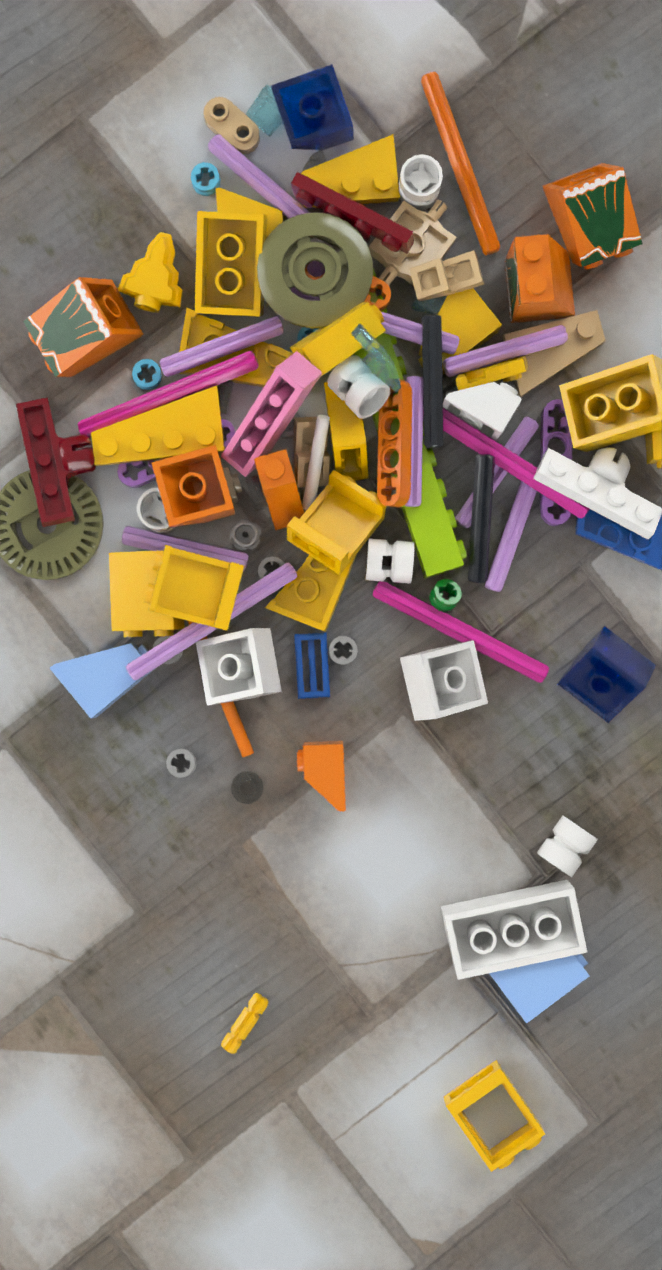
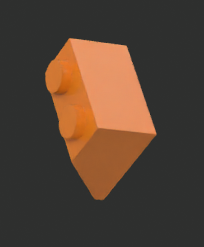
M216 445L151 462L169 527L201 524L235 515Z
M343 741L304 742L303 750H298L297 752L298 772L304 771V779L339 812L346 811Z

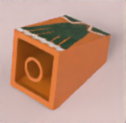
M601 163L543 185L548 203L573 264L584 267V269H592L602 265L605 258L613 255L614 258L627 256L633 252L634 247L642 245L623 167Z
M548 234L514 237L505 258L511 323L562 319L575 316L569 252Z
M78 277L23 321L29 331V338L38 346L45 358L46 367L55 377H73L144 335L113 280Z

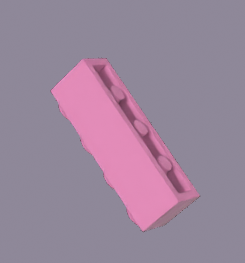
M297 351L279 364L221 457L244 477L249 475L256 468L254 458L270 453L322 375V372Z

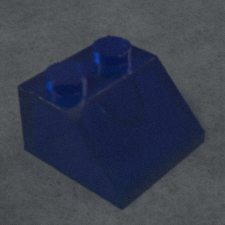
M333 64L271 85L291 149L326 150L354 140L353 123Z
M604 626L586 644L557 684L609 723L646 688L656 665Z

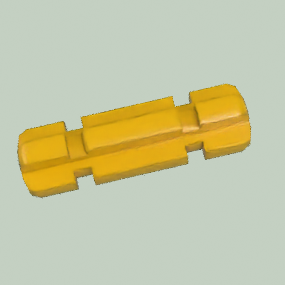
M253 994L248 1002V1007L243 1009L232 1025L231 1033L228 1032L222 1040L221 1046L231 1054L237 1052L242 1045L241 1040L246 1039L258 1021L259 1014H263L267 1008L269 1001L261 994Z

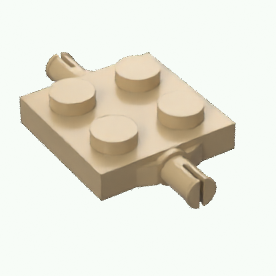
M436 200L428 213L417 210L406 201H403L390 218V220L413 231L414 243L408 254L401 250L393 252L381 244V240L377 238L368 247L371 256L386 268L379 279L386 282L388 286L396 276L405 279L413 285L409 268L438 258L443 259L454 244L457 237L444 229L438 221L447 210L445 203L440 207L441 200Z

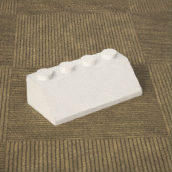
M568 880L441 906L457 980L587 953L575 889Z

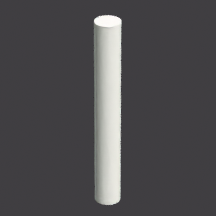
M317 415L302 503V507L305 510L310 507L317 497L330 417L326 415Z

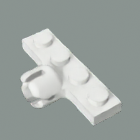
M550 448L547 449L533 479L648 540L653 536L662 515V508L634 494L625 487V480L631 467L626 454L622 452L618 463H616L613 459L617 449L602 448L593 455L589 467H584Z

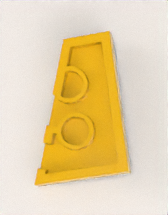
M394 134L301 172V174L357 203L398 202L400 198Z
M357 554L340 575L309 555L296 572L297 577L286 584L265 608L326 632Z

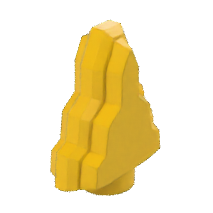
M160 232L148 245L145 257L134 262L131 272L123 274L118 291L135 298L134 306L141 310L159 313L161 305L181 307L183 290L178 286L179 272L173 266L176 253L170 234Z

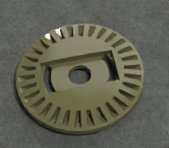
M305 213L287 219L270 233L263 244L262 253L258 257L257 277L264 299L277 315L300 327L324 328L365 301L372 284L373 261L364 238L348 222L326 213ZM311 239H320L337 246L341 251L336 252L329 245L321 242H311ZM319 261L324 265L325 274L323 277L314 280L306 275L305 267L309 262ZM295 287L300 293L306 296H319L320 300L311 301L303 299L294 294L291 291V288Z
M30 470L11 479L0 491V556L18 573L40 580L64 578L83 568L96 553L102 539L104 527L101 505L92 489L76 475L68 479L67 485L71 503L78 514L79 523L74 525V521L57 524L55 530L48 534L42 533L38 528L40 516ZM17 523H21L24 537L33 545L31 550H28L21 542L17 532Z

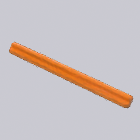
M435 71L422 76L421 84L484 255L494 254L499 251L500 243L439 75Z

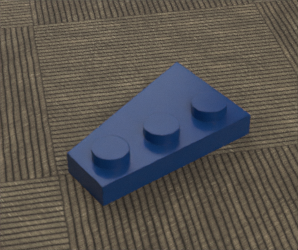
M589 509L585 517H577L575 535L662 571V515L655 533L649 540Z

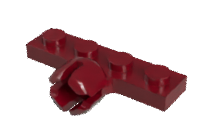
M299 172L295 174L291 186L295 199L299 203L309 208H312L314 205L324 210L323 213L345 220L362 235L366 243L370 240L371 235L381 240V244L393 252L401 250L408 254L414 243L413 231Z
M48 397L18 403L16 408L41 524L43 527L75 521L67 484L68 479L72 476L93 472L96 469L91 440L86 434L65 438L58 437Z

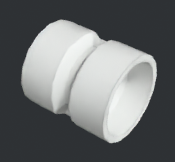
M424 154L414 155L407 159L402 166L399 179V193L402 202L406 201L421 211L434 205L438 199L443 178L442 168L438 161Z
M352 355L338 364L328 378V387L341 400L345 401V404L361 419L375 414L385 404L390 394L388 385L376 373H372L371 368L356 355Z
M158 487L151 488L142 494L138 500L137 514L145 526L153 532L168 534L178 529L179 526L169 527Z
M369 538L365 580L383 582L386 577H390L392 582L411 584L414 542L396 541L393 545H389L387 540ZM383 556H391L390 566L382 565Z
M562 815L553 828L554 838H547L537 853L558 869L573 877L582 863L580 855L588 854L598 839Z

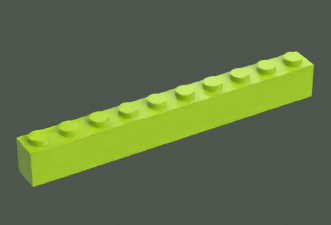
M373 268V276L376 277V274H375V271H374V268ZM375 292L368 293L371 295L370 301L376 303L378 299L384 300L381 295L376 296ZM382 333L353 354L359 356L371 368L372 373H376L383 381L390 377L404 380L403 375L407 374L402 356L396 357L393 345L397 344L395 336ZM379 410L372 415L377 434ZM395 418L391 423L392 435L396 434L399 430L400 423L398 418ZM423 440L421 504L418 507L403 506L401 508L412 541L414 542L424 578L426 579L462 567L464 565L462 559L467 558V554L462 540L456 541L453 528L457 527V523L452 509L446 510L443 498L447 497L442 478L436 479L432 468L437 466L432 448L426 449ZM394 451L390 457V465L392 468H394L399 461V454L397 451ZM391 474V477L397 478V475Z

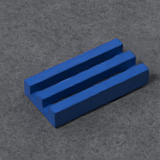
M327 633L294 634L298 699L330 697ZM319 639L321 641L323 691H317L314 640ZM302 640H308L311 692H304Z

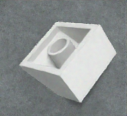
M491 382L448 393L443 401V408L497 441L522 398L517 396L518 391L512 386L503 382L500 385Z
M250 628L196 642L207 705L251 699L282 692L270 628Z
M474 640L400 657L414 721L438 719L488 704Z

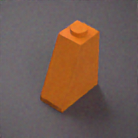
M286 449L254 458L276 531L287 528L288 523L294 516L300 519L304 514Z

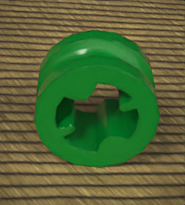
M441 579L430 592L429 599L434 608L439 611L448 612L454 609L460 601L462 591L460 586L453 580ZM442 591L449 593V600L442 598Z

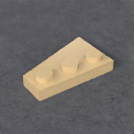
M598 310L504 334L503 340L507 341L563 325L568 335V340L564 344L526 355L528 369L522 373V378L514 380L520 398L606 341Z

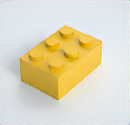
M197 211L195 313L255 317L264 315V297L258 282L257 264L259 254L262 253L263 244L267 239V215Z
M654 354L559 385L574 449L590 452L662 429V359Z

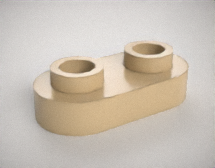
M215 97L206 103L204 119L207 127L216 135H221L242 154H249L258 147L260 135L257 125L229 99ZM217 109H223L225 111L224 115L222 116H216L214 115V112ZM241 130H246L249 132V135L241 138L238 136V133Z

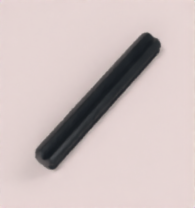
M424 315L422 317L424 445L429 448H437L444 444L442 318L440 315Z
M479 454L475 457L468 579L474 583H484L487 581L495 466V457L490 454Z

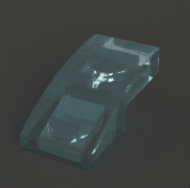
M359 323L351 334L369 352L362 361L376 377L397 392L401 385L394 362L382 345Z

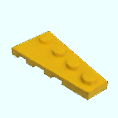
M186 308L179 352L237 330L226 326L220 321L207 318L195 313L192 309ZM260 342L178 374L192 375L245 352L252 351L257 358L259 367L227 382L264 387L276 367L293 353L271 343Z
M217 385L91 432L95 465L103 466L165 459L216 445L218 453L224 452L225 446Z

